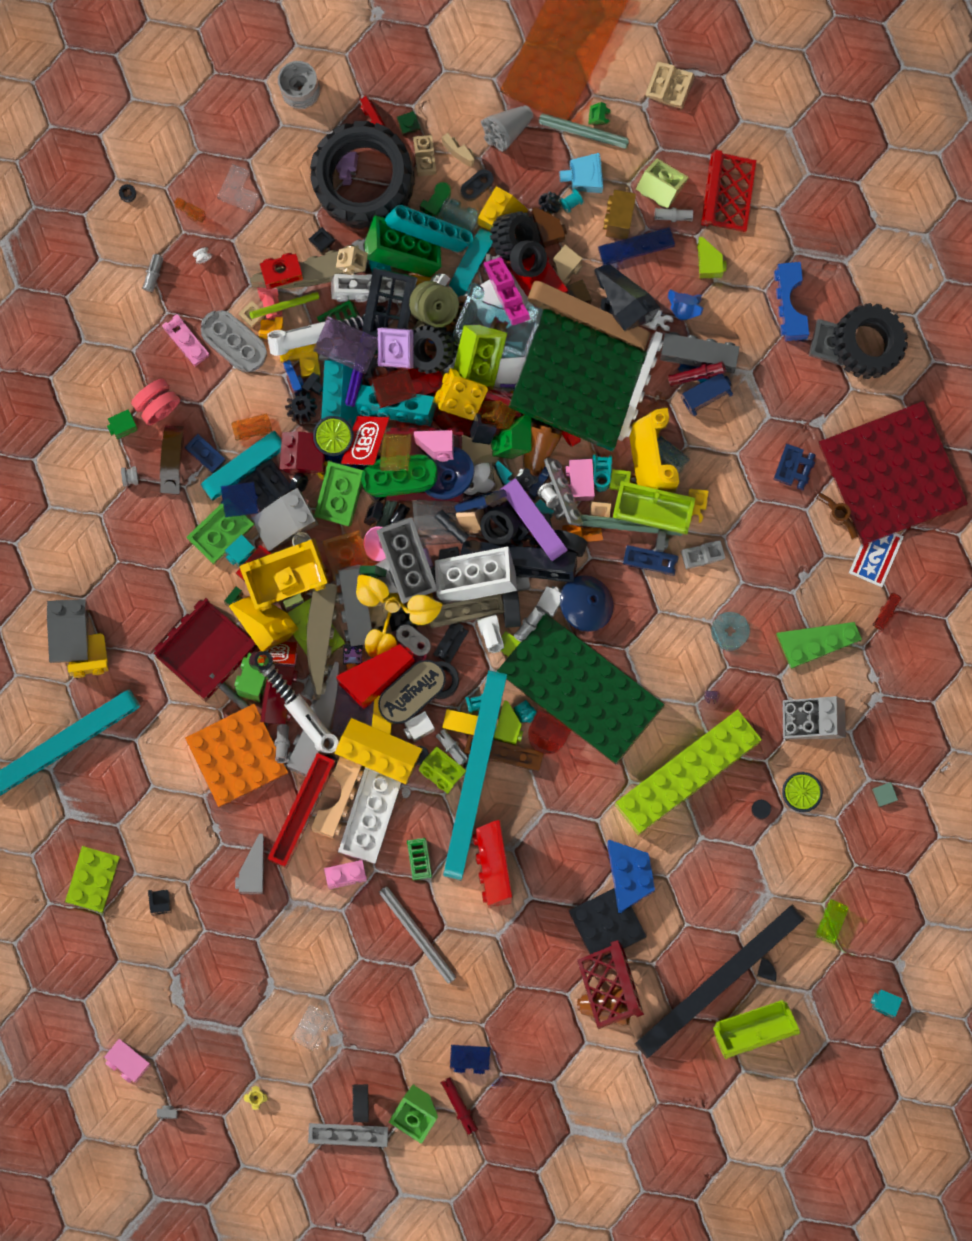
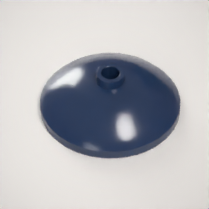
M454 447V460L445 462L434 460L428 454L426 455L435 462L438 470L436 483L430 489L424 491L427 495L435 499L446 500L461 495L469 488L473 481L475 470L472 459L464 450Z
M588 575L575 577L574 583L567 582L564 585L560 595V607L564 617L573 627L581 631L592 632L599 630L612 617L614 609L612 595L607 586L595 577Z

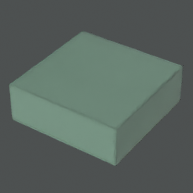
M891 782L872 789L879 807L898 800Z

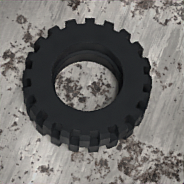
M871 303L863 306L859 305L850 310L837 323L838 326L833 332L835 337L832 339V345L836 346L833 352L835 356L838 355L839 357L838 363L845 365L844 370L848 373L850 371L854 372L853 376L860 377L863 375V379H870L872 376L874 379L879 378L890 372L904 358V351L908 347V343L905 342L908 334L903 331L905 325L903 322H899L898 319L900 317L897 314L893 315L890 308L886 307L883 309L882 305L875 304L872 306ZM868 326L879 332L884 341V352L881 356L867 355L859 348L856 342V330L858 327Z

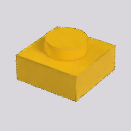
M290 566L273 575L281 593L299 585Z

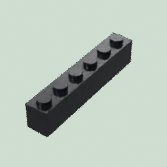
M466 540L462 544L460 556L509 547L516 576L574 583L578 564L577 553L566 551L554 561H551L543 549L531 546L497 545L491 542H478L476 540Z

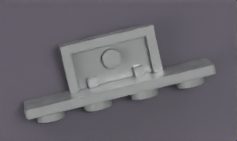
M546 458L544 462L552 480L550 484L560 500L559 505L552 508L556 519L562 520L566 517L569 524L581 526L583 524L581 514L575 504V498L569 489L561 463L556 459Z

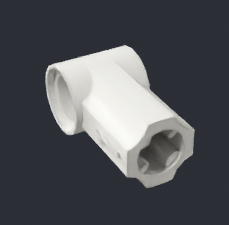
M496 614L477 619L481 636L483 635L488 652H500L504 648V644L499 632L500 627Z

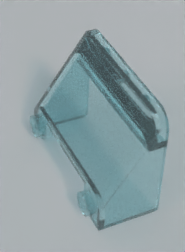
M472 282L452 334V338L455 337L456 340L454 344L459 346L464 325H481L489 328L496 316L502 322H509L505 330L507 337L501 359L526 357L540 323L543 309L534 306L527 308L530 320L512 326L504 309L482 301L485 294L483 287Z

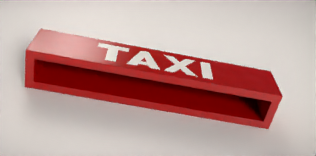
M319 753L316 754L267 858L269 861L286 869L288 868L336 765L335 760Z

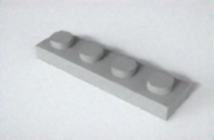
M309 1123L308 1144L387 1147L388 1127Z

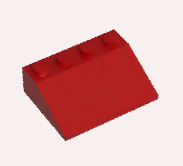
M496 820L476 828V834H472L474 846L478 845L479 853H475L477 865L481 864L482 872H479L480 884H484L485 891L482 892L483 903H487L488 907L511 904L512 900L500 820Z

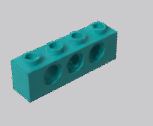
M366 385L361 386L355 402L357 413L363 416L389 417L390 420L414 423L420 426H430L436 411L435 397Z

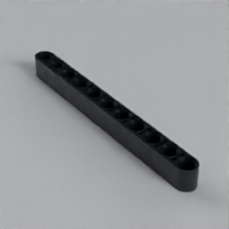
M793 904L789 906L634 1045L648 1059L806 918Z

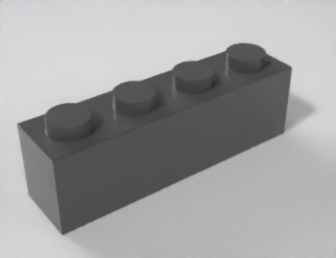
M675 332L665 333L660 360L695 367L723 361L726 372L735 373L740 346H736L731 342L718 343L714 339L701 340L691 335L684 337Z
M361 565L338 568V574H335L336 584L341 587V593H338L339 603L344 606V611L341 612L342 622L347 624V630H344L346 642L349 641L351 646L365 644L366 636L372 630L368 606L363 605L358 600L356 594L358 575H362L359 574Z

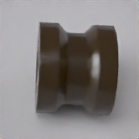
M495 316L489 328L505 332L509 322H502Z

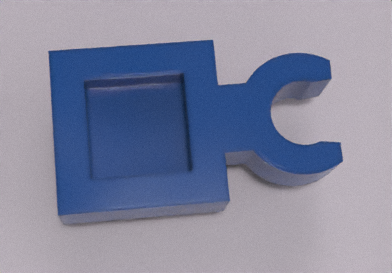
M288 360L283 362V366L294 393L298 395L302 391L303 381L300 375H296L291 361Z

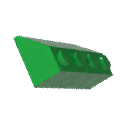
M379 216L373 218L365 240V252L368 253V260L426 277H431L442 267L440 246L390 228L385 218Z

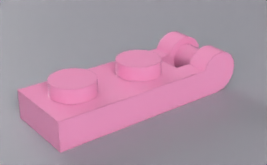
M176 314L172 317L173 320L169 323H164L162 327L195 367L210 355ZM178 325L180 330L175 333L173 328Z

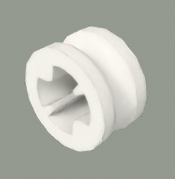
M208 247L201 248L193 253V257L197 258V264L204 263L212 257L208 253Z

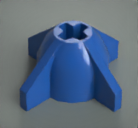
M672 289L669 290L670 309L677 319L688 320L702 315L703 307L698 305L702 295L692 296L685 293H677Z

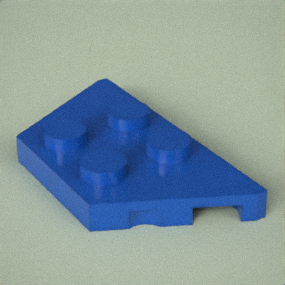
M608 840L607 847L618 912L622 913L629 906L635 905L642 898L654 893L655 886L649 853Z

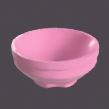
M381 526L371 528L364 537V550L367 556L374 561H382L386 558L376 531L383 528Z

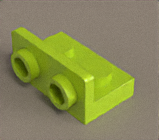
M438 747L427 756L418 769L424 777L430 779L440 790L445 791L447 794L466 772L463 767Z

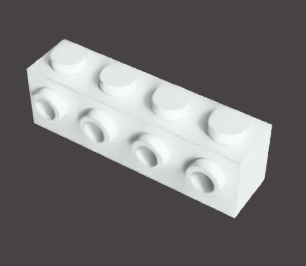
M334 274L331 281V299H337L339 302L355 300L356 302L367 301L372 275ZM382 277L380 292L390 294L392 279ZM396 280L393 295L403 297L406 282ZM379 296L378 303L385 302L389 298ZM392 299L394 303H402V301Z

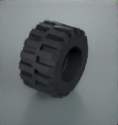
M521 211L498 217L497 221L493 222L494 227L490 231L492 233L490 240L493 242L492 247L495 248V253L500 254L499 257L508 262L510 261L511 251L517 243L521 241L540 242L541 240L537 222H534V218L532 216L529 217L528 213ZM527 248L523 253L522 259L532 257L534 255L533 250Z
M425 325L413 330L414 369H418V372L429 374L442 371L453 363L452 358L456 357L454 350H457V345L454 346L455 337L451 338L452 333L451 331L446 332V327ZM428 338L435 343L437 348V354L434 359L430 358L425 351V342Z

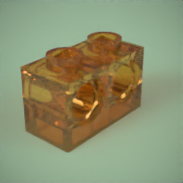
M483 401L477 414H480L483 424L495 425L496 429H509L514 421L513 418L516 412L502 401Z

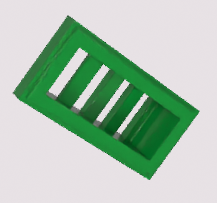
M348 300L321 314L317 319L319 323L325 322V318H328L330 323H335L332 315L336 316L337 321H344L339 312H342L345 317L344 319L347 320L351 317L357 318L360 315L354 302ZM347 309H350L352 315L349 316Z
M426 838L408 840L407 847L412 880L432 878ZM423 845L421 849L412 850V846ZM424 853L422 857L413 858V854ZM414 862H426V864L414 866ZM427 869V872L415 873V870Z

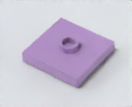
M378 328V366L414 368L413 330Z

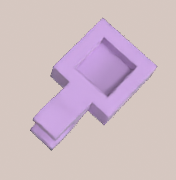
M356 151L344 155L336 165V169L340 173L339 178L340 180L343 179V185L351 184V172L356 171L358 161Z

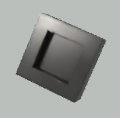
M658 531L655 551L663 552L664 549H668L669 538H666V532Z

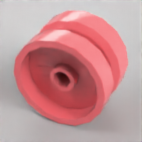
M161 378L147 385L131 402V405L137 412H143L141 417L147 425H153L161 421L175 410L180 403L176 393L169 392L170 386L165 379Z

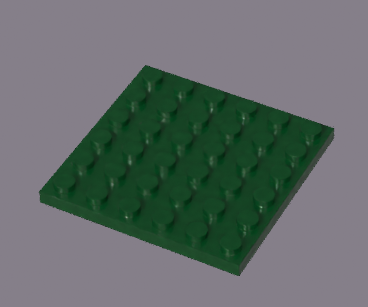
M543 309L508 407L613 452L647 352L611 336L609 337L602 332L595 331V329H591L581 323L574 322L572 319L556 314L549 309Z

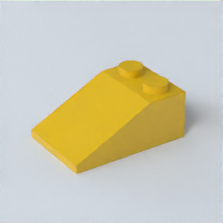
M248 596L232 603L229 607L261 651L269 650L287 641L298 630V627L288 613L274 604H271L272 608L261 611L260 608L255 610L252 599Z

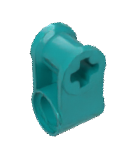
M593 454L594 489L598 492H605L610 486L612 455L599 457ZM603 478L607 483L600 485L597 480Z

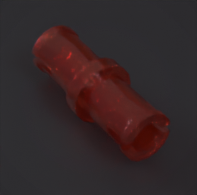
M891 593L885 605L881 606L880 613L872 624L876 629L883 631L890 617L894 616V610L902 600L898 594Z

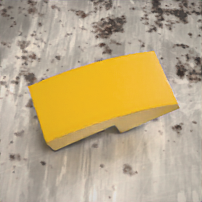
M447 709L442 728L474 735L478 716Z

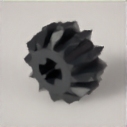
M300 391V396L297 397L293 393V399H287L289 405H286L285 409L288 410V417L293 416V422L299 419L300 424H303V419L310 422L309 416H316L314 411L318 407L314 405L316 399H310V393H307L304 397L303 391ZM300 405L301 407V405H304L305 410H298V406Z

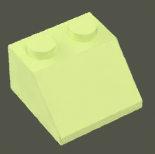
M656 159L645 170L636 190L640 191L643 196L655 200L658 205L668 208L674 202L689 177L661 160Z

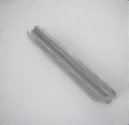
M388 887L380 890L379 893L445 981L448 984L456 979L454 973Z

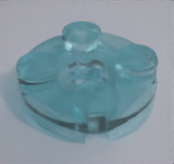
M725 612L718 615L711 627L713 641H715L718 647L727 651H734L743 646L748 640L750 633L746 618L735 612ZM729 626L736 631L732 636H728V633L725 632V629H728Z

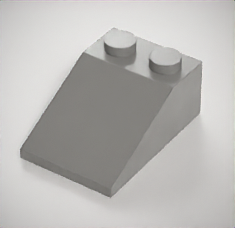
M298 488L280 497L251 518L269 552L292 540L295 534L306 532L319 525L306 499Z

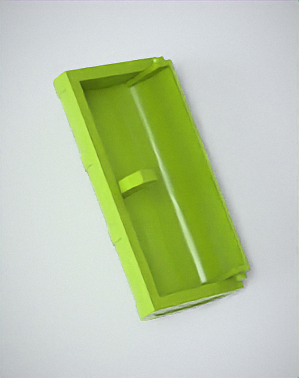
M621 481L613 518L688 535L696 498Z
M783 1000L716 1022L715 1027H713L715 1037L725 1059L800 1034L799 1027L787 1002H783Z

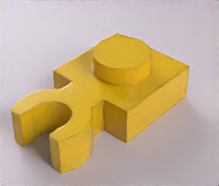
M689 489V497L696 498L692 516L698 515L699 523H701L703 516L700 510H706L708 491Z

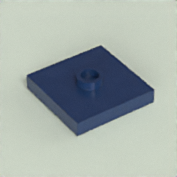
M504 489L475 496L456 504L454 507L456 513L476 507L479 510L488 507V504L506 497L507 494Z

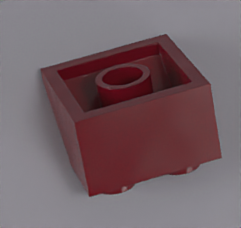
M301 431L282 432L280 470L291 475H296L297 473H324L325 454L316 447L313 433Z

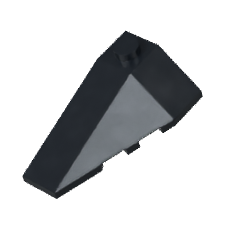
M610 264L595 268L594 272L599 284L606 292V301L612 306L613 311L611 313L624 331L653 320L661 307L647 291Z

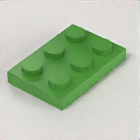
M328 461L314 516L351 527L362 487L361 475L363 470Z
M226 498L186 538L214 565L226 554L225 550L241 534L244 536L254 527V523Z

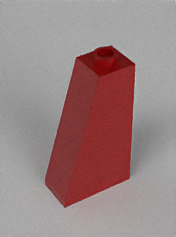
M399 644L339 674L336 677L337 682L365 709L415 664L414 654L408 647L404 649Z

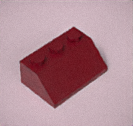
M274 664L275 669H278V674L282 675V679L286 680V684L290 685L292 690L293 683H297L299 671H295L296 666ZM267 678L260 722L287 724L288 720L291 721L292 715L284 706L286 703L283 697L280 698V693H276V688L272 687V683L268 682Z

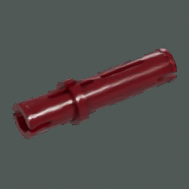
M723 361L711 365L704 364L700 368L668 375L670 386L674 387L703 378L710 379L711 376L726 373V368Z
M452 1077L440 1082L458 1115L456 1116L457 1119L461 1121L467 1135L479 1130L470 1115V1109H467Z

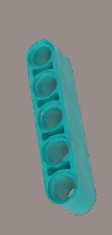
M397 205L385 218L387 225L392 229L457 253L467 248L474 239L472 233L467 229L403 205Z
M276 431L270 432L206 478L200 486L212 501L217 499L238 484L241 479L254 472L257 467L281 453V437Z

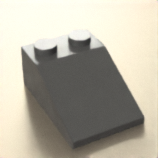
M86 599L47 601L49 663L88 661L89 607Z

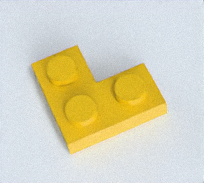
M316 343L291 349L286 354L280 355L281 363L288 360H299L302 378H308L313 372L320 376Z

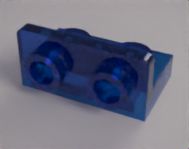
M451 1045L450 1069H454V1073H465V1070H473V1074H485V1071H489L490 1047Z

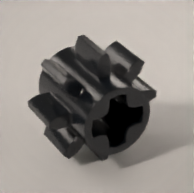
M550 191L548 194H542L538 201V204L541 206L540 209L551 215L556 214L561 208V202L558 201L560 196Z

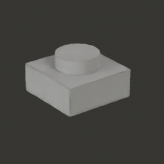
M162 1106V1109H157V1117L178 1119V1110H174V1106Z

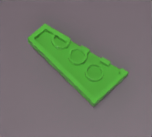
M855 622L776 633L791 669L862 640Z

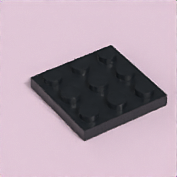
M615 888L568 910L589 954L612 946L611 942L616 940L625 949L647 938L631 906L622 913L618 912ZM610 953L605 955L603 959L611 956L612 954Z

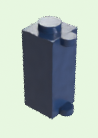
M723 373L718 374L682 393L681 399L689 413L694 417L697 415V410L727 394L729 397L733 396L730 387L732 384L727 376L724 377Z

